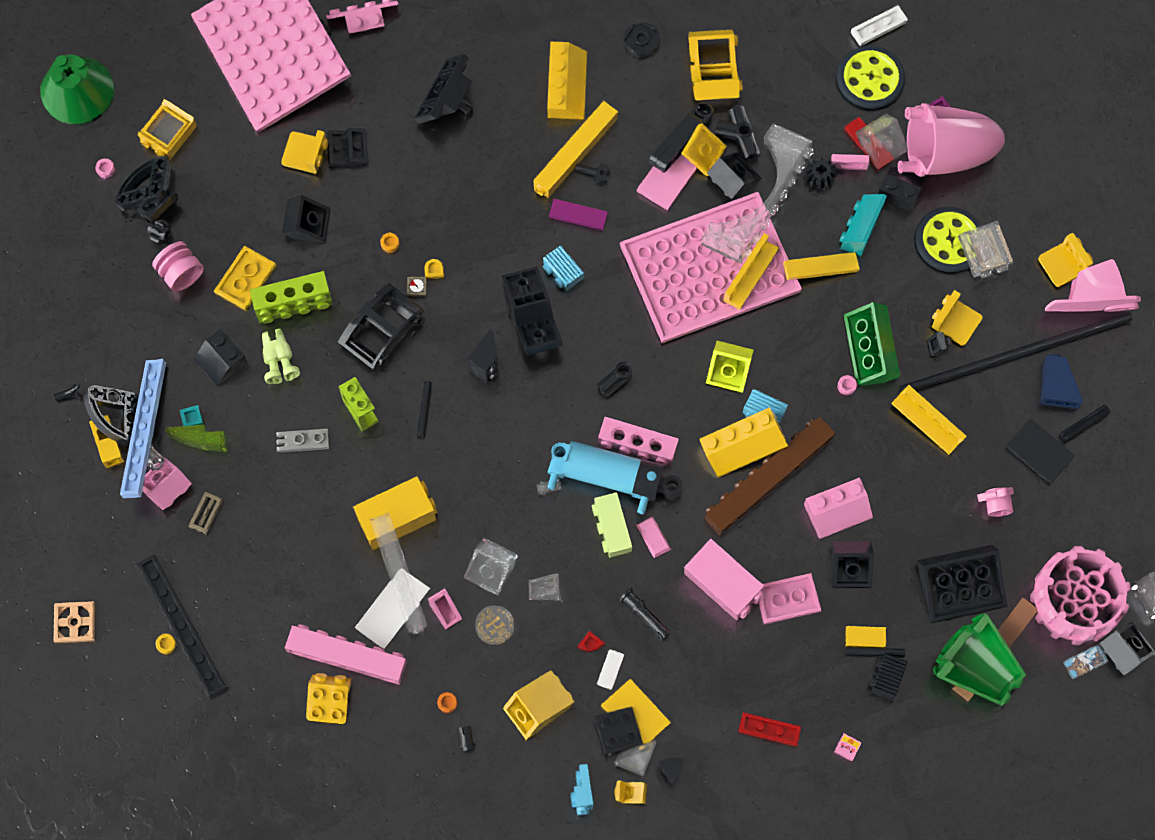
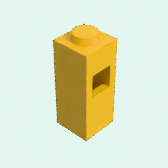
M103 415V417L112 425V421L109 418V416ZM92 420L89 421L104 466L109 468L125 462L119 443L103 434Z

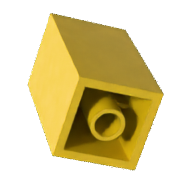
M418 477L412 478L353 506L358 521L373 550L436 521V505L432 497L428 499V489L424 481L420 482Z

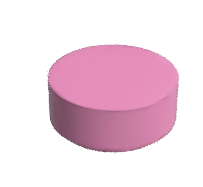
M101 159L96 164V171L100 177L109 178L115 173V166L111 160Z
M849 375L841 377L837 385L839 392L843 395H852L857 388L856 379Z

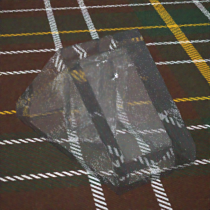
M559 574L529 580V600H559Z
M655 740L620 752L615 761L616 765L643 776L656 746Z

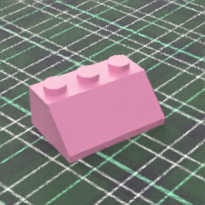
M860 478L806 498L804 503L819 539L873 519L868 495Z

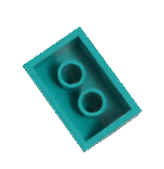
M864 194L862 200H857L854 207L856 213L854 216L851 215L847 222L849 229L847 232L843 231L839 240L842 242L840 249L849 253L855 252L856 256L862 257L882 212L887 195Z

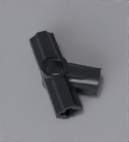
M734 106L729 110L732 122L719 119L716 136L737 140L745 161L756 160V158L760 157V152L753 134V127L749 123L744 106ZM741 132H747L748 134L742 135Z

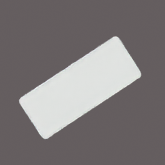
M609 650L597 685L612 689L624 654Z

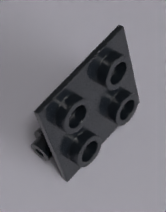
M632 707L594 716L605 755H613L618 751L643 745Z

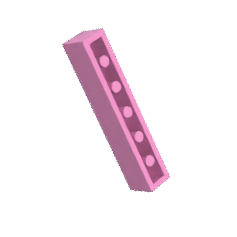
M304 625L292 626L285 645L287 652L400 685L407 664L406 658H403L404 655L397 652L388 654L384 652V649L375 646L371 649L365 647L366 644L359 641L354 643L347 642V639L342 636L330 637L327 632L321 630L313 632Z

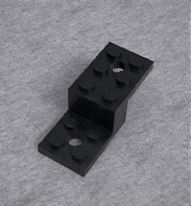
M538 266L502 275V282L511 304L513 320L526 356L562 347L563 342L553 318L551 301Z

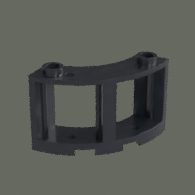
M390 283L375 293L376 298H373L371 302L367 301L357 312L360 316L348 324L338 341L339 344L372 369L379 365L382 366L387 361L388 353L398 340L410 328L417 326L421 322V315L424 311L423 308ZM385 303L407 319L398 329L376 313ZM367 320L390 337L378 355L355 339Z

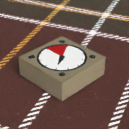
M407 277V297H426V277Z

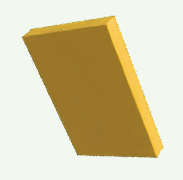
M244 245L215 288L214 293L247 311L252 303L249 289L263 286L277 265L275 262Z
M631 679L601 705L607 713L628 707L633 708L643 745L638 746L640 750L671 723Z

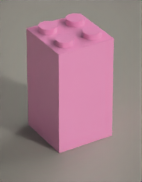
M712 539L684 567L685 575L736 621L740 617L744 619L751 611L750 606L753 603L757 605L764 597V585Z

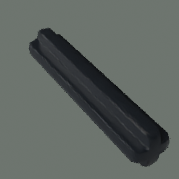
M1107 405L1099 407L1062 431L1060 437L1064 442H1067L1109 415L1110 409Z

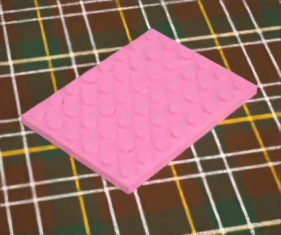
M213 0L191 14L257 133L352 76L309 0Z
M758 192L620 242L622 252L661 343L802 291L798 279L787 280L783 262L789 259ZM765 233L769 235L768 242L777 246L779 250L742 308L738 310L724 301L725 292Z

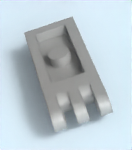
M328 429L276 433L277 438H284L277 440V445H284L277 447V452L329 449Z

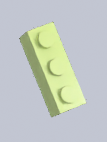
M617 492L594 498V505L591 506L594 516H598L599 523H597L599 535L603 534L604 541H602L604 553L608 552L610 558L632 552V544Z

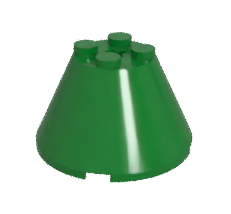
M60 55L55 59V62L43 78L40 91L41 99L46 110L55 119L67 124H84L93 121V118L103 114L108 109L114 97V82L108 69L99 61L84 56Z

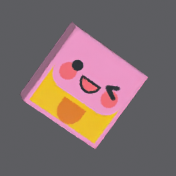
M843 734L834 752L853 761L861 742Z

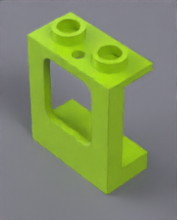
M356 377L338 386L343 402L361 431L378 423V419L372 411L375 408Z

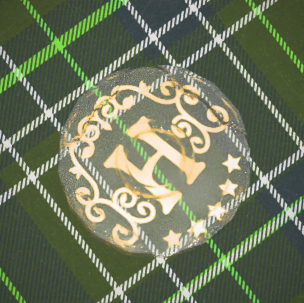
M488 606L477 615L475 630L483 642L490 645H500L512 636L514 619L511 613L504 607Z

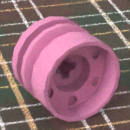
M181 241L167 246L153 261L154 269L158 271L161 277H164L166 284L174 292L188 288L201 276L204 270L201 262L196 256H192L191 250Z

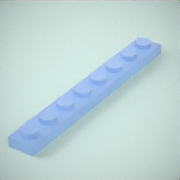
M164 359L146 360L120 492L123 499L137 498L142 495L166 367Z

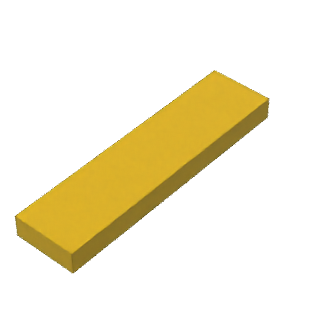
M855 252L785 260L783 262L787 280L858 272L860 269Z

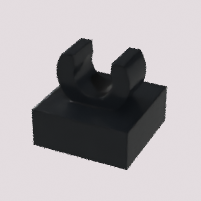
M936 332L928 338L931 357L939 356L947 350V346H952L951 338H944L943 332Z

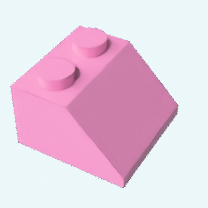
M163 458L145 474L142 491L158 507L164 510L170 507L179 495L184 494L192 483L175 465L166 458Z

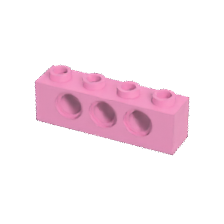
M608 417L604 418L598 436V443L606 449H619V452L629 455L632 453L640 459H652L664 466L672 464L679 440L675 437ZM616 434H622L624 436V439L616 440L614 436ZM638 439L641 440L643 444L640 446H635L632 442ZM653 445L660 446L661 450L655 452L651 449V447Z

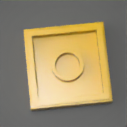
M698 124L681 154L705 176H709L707 172L719 157L722 156L727 145L705 125Z

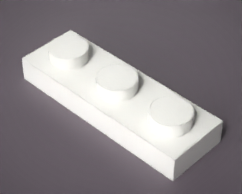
M896 6L852 28L851 33L859 46H862L907 23L908 19L900 7Z

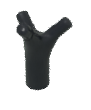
M73 384L69 389L55 393V400L58 401L64 398L81 400L82 397L75 394L80 385Z

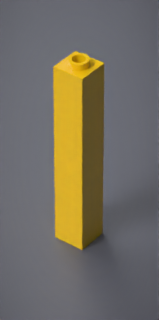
M605 101L600 104L534 179V189L539 195H545L547 198L552 195L573 171L577 163L581 162L617 121L618 111Z

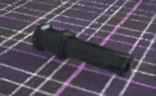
M632 587L629 588L619 600L621 602L624 601L631 609V612L637 614L663 640L671 631L645 606V601L641 600L633 592L634 589Z

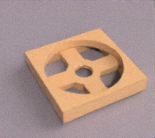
M94 601L54 603V643L95 641ZM70 608V615L67 618H59L63 611ZM78 608H85L89 612V617H80L78 615ZM74 618L78 620V623L75 626L71 625L70 623L71 620ZM89 625V631L84 636L78 637V628ZM67 626L70 628V637H64L60 633L59 627Z

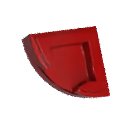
M589 631L577 647L584 651H596L602 648L605 642Z

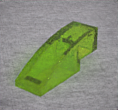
M205 425L166 427V433L170 438L189 447L208 451H227V436L224 431L207 432Z

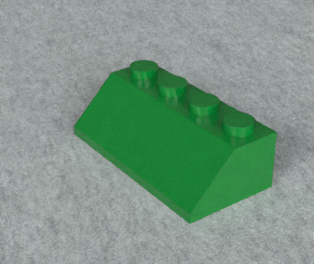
M872 302L844 314L857 386L886 383L900 377L887 305Z

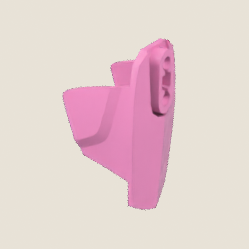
M1111 259L1078 272L1077 279L1072 281L1068 300H1054L1045 307V311L1104 310L1105 312L1134 310L1139 308L1138 303L1141 301V297L1126 296L1118 267L1115 261Z

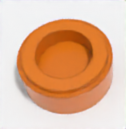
M450 692L441 694L437 700L439 709L444 713H451L457 708V698Z

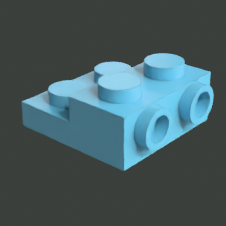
M584 764L579 765V771H576L577 786H574V792H571L572 808L576 807L577 815L589 814L590 810H593L588 765Z

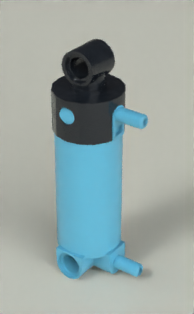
M571 441L570 445L556 443L552 447V460L548 469V474L551 476L547 487L554 490L558 477L562 479L568 477L632 495V497L641 499L637 512L645 514L648 501L655 502L657 493L660 492L669 499H675L680 496L683 483L676 475L664 476L663 464ZM669 484H675L678 488L676 490H670L667 486Z

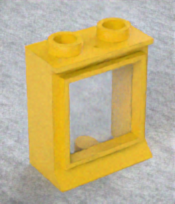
M164 99L160 108L144 128L138 132L143 146L146 148L151 147L159 156H166L171 160L197 125L194 117Z

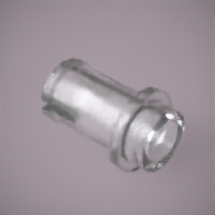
M557 479L554 490L548 489L549 481H539L536 484L538 494L545 496V493L562 490L561 482H559L560 479Z

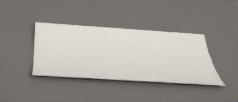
M400 567L355 628L385 649L430 588Z

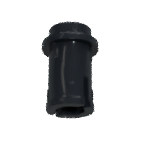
M471 726L459 727L460 748L463 752L475 750L474 746H476V743H473Z

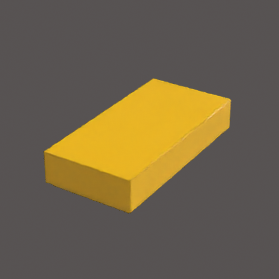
M846 626V647L885 648L886 627Z

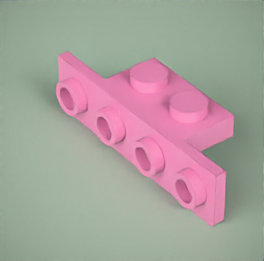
M382 0L383 3L375 4V1L364 3L365 7L358 8L357 5L347 7V10L340 12V9H334L329 11L326 18L331 19L345 16L348 33L384 26L381 8L397 5L398 1Z

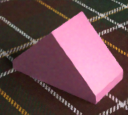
M445 588L428 598L430 607L445 629L462 619Z

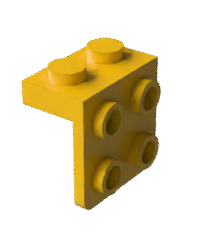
M317 130L315 137L291 132L282 157V165L316 174L318 167L321 166L323 161V152L328 146L325 132Z
M1074 233L1066 236L1062 244L1041 254L1038 258L1056 287H1061L1076 279L1078 272L1093 265L1091 255L1088 252L1086 253L1082 247L1081 240Z
M954 290L951 295H946L942 302L944 304L941 310L937 309L933 315L934 322L932 328L938 332H943L945 336L964 346L981 322L982 315L958 301L961 294Z
M324 673L312 675L308 683L307 719L309 721L344 724L347 720L348 692L351 687L352 678H347L344 675L332 677Z

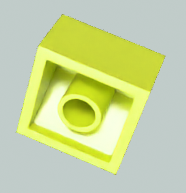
M716 341L706 383L743 393L754 350Z

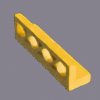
M765 233L725 292L724 301L738 310L742 308L779 250L777 246L768 242L769 235Z
M910 385L891 403L948 455L967 437Z

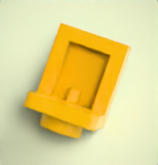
M617 781L614 789L616 801L623 804H646L647 783Z

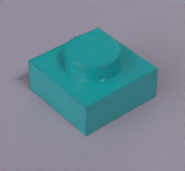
M198 405L179 410L185 430L204 425Z

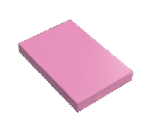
M682 155L665 173L653 166L637 188V192L664 209L669 210L698 168Z
M812 573L762 584L764 585V597L758 604L764 624L821 612Z

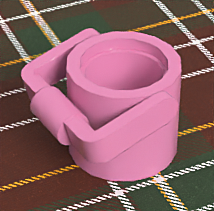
M1012 487L994 488L977 495L979 502L986 501L988 516L1000 517L1013 513L1011 494L1014 491Z

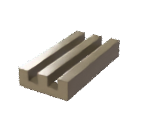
M205 492L192 517L189 528L207 535L224 500ZM211 498L199 524L195 525L207 499ZM215 500H216L217 502H216V504H215V506H214V508H213V510H212V512H211V515H210V517H209V519H208V521H207L205 527L202 528L203 525H204V523H205V521H206V519H207V516H208V514H209V512H210V510H211V508H212V506H213V504H214V502H215Z

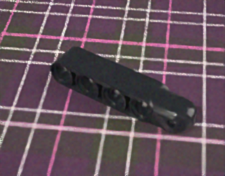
M704 102L698 103L654 151L649 159V163L665 173L681 156L683 149L698 124L706 125L712 118V106Z

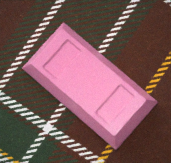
M653 516L636 524L653 558L671 550Z

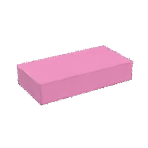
M832 154L830 165H835V169L867 170L869 155Z

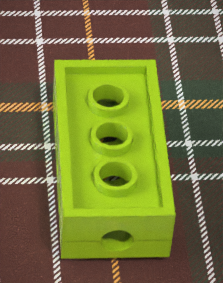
M324 271L249 289L259 323H271L274 319H287L294 314H307L311 310H322L333 305Z

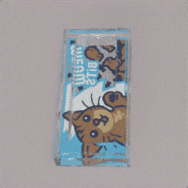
M1099 644L1063 661L1072 679L1109 662Z

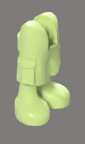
M275 329L277 340L271 341L268 331L262 333L264 362L270 365V371L264 376L265 382L268 384H279L283 381L278 367L279 361L282 363L283 375L286 381L293 380L300 375L299 368L292 366L289 361L292 358V352L281 329Z

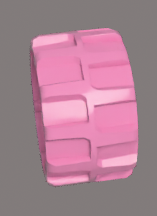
M1074 546L1068 552L1056 553L1035 577L1034 591L1030 595L1031 603L1035 604L1037 608V616L1035 617L1037 623L1044 624L1052 632L1050 636L1054 639L1061 637L1071 640L1073 645H1080L1089 640L1096 642L1101 640L1117 626L1129 609L1126 599L1131 586L1129 582H1125L1121 572L1123 568L1119 562L1115 564L1100 549L1091 551L1085 550L1082 546ZM1074 565L1083 566L1092 571L1084 575L1083 570ZM1057 568L1061 572L1067 570L1063 575V580L1057 581L1052 585L1054 580L1049 577L1050 573ZM1069 574H1075L1078 578V581H1073L1070 578ZM1089 578H1094L1097 581V585L1090 584ZM1104 581L1110 590L1111 596L1106 590L1100 588ZM1057 587L1063 588L1065 595L1059 594ZM1048 592L1053 600L1060 602L1057 612L1050 602ZM1076 592L1083 593L1084 599H1079L1076 596ZM1096 596L1101 597L1104 600V604H1099L1096 601ZM1063 606H1069L1072 613H1066ZM1108 606L1106 611L1111 614L1109 620L1105 624H1102L1100 620L1094 622L1098 611ZM1083 610L1089 611L1091 618H1086L1083 615ZM1073 616H1076L1078 622L1080 624L1086 625L1087 627L1077 626L1066 620H1070L1071 618H1073Z

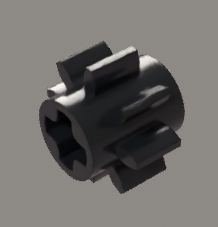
M161 218L159 221L151 222L147 229L149 237H151L150 239L157 243L160 240L166 241L171 232V229L168 228V222Z

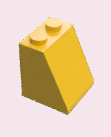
M550 670L516 691L503 709L527 740L566 712L572 706L574 700L571 694L563 687L560 679Z

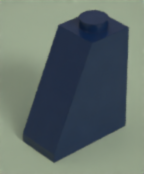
M1059 354L1047 355L1043 361L1040 404L1079 409L1083 399L1067 358L1061 357Z

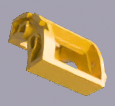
M733 30L689 32L691 62H694V65L691 66L693 85H695L693 86L695 100L739 98V92L742 91V80H739L737 74L735 46L738 45V40ZM729 38L730 63L699 65L698 40ZM732 75V79L704 81L701 79L702 76Z

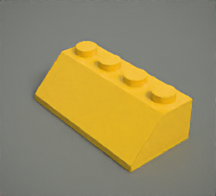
M551 42L548 118L584 119L587 51L569 42Z
M770 407L699 439L706 457L718 478L788 447L776 415Z

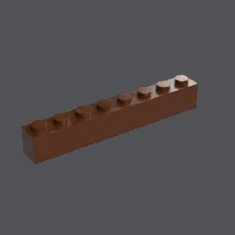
M821 417L816 420L811 419L805 425V430L802 432L797 431L791 437L792 441L788 443V447L777 451L778 453L773 457L769 455L762 462L764 465L759 469L757 467L748 474L750 477L745 481L743 479L734 486L735 489L731 493L726 492L716 506L712 504L705 511L706 522L719 536L834 439L835 432Z

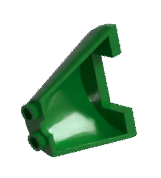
M983 613L972 618V624H964L951 637L937 657L938 667L935 666L933 668V673L942 680L1002 706L1011 699V690L1013 688L1017 689L1022 685L1026 674L989 616Z

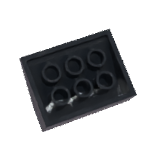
M993 544L917 560L920 581L931 622L1008 606L999 549Z

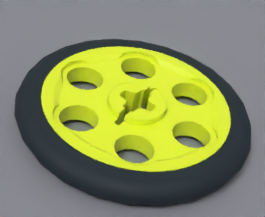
M862 46L850 51L840 61L837 69L836 79L842 94L850 102L863 108L875 109L891 104L900 96L905 86V72L900 60L890 51L878 46ZM875 57L879 60V63L873 65L869 59ZM858 62L862 65V68L856 70L852 67V64ZM889 68L893 71V74L887 76L883 73V70ZM870 74H873L874 78L872 80L869 79ZM857 79L859 84L852 86L849 80ZM884 84L888 85L890 87V90L888 92H883L880 89V86ZM871 90L873 95L871 97L864 96L863 91Z
M942 207L927 213L921 219L916 229L915 243L919 254L930 266L944 272H960L971 267L967 256L960 257L957 254L958 250H965L960 238H963L967 233L975 234L984 230L980 222L971 213L956 207ZM955 219L960 220L962 226L954 227L952 221ZM939 221L943 224L944 228L938 230L933 224ZM949 234L954 239L952 245L949 240H946ZM933 237L937 240V244L934 246L929 245L927 239ZM945 251L949 254V258L941 259L939 253Z

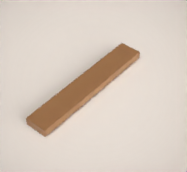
M1024 598L1019 601L998 629V632L1009 648L1037 612V608ZM956 685L953 687V690L967 701L974 695V693Z

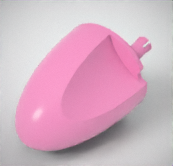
M922 103L916 107H906L905 117L909 119L907 129L909 161H899L898 171L900 173L914 172L916 175L924 177L925 174H946L977 167L991 160L1001 151L1005 143V134L995 121L976 112L950 107L930 106L927 103Z

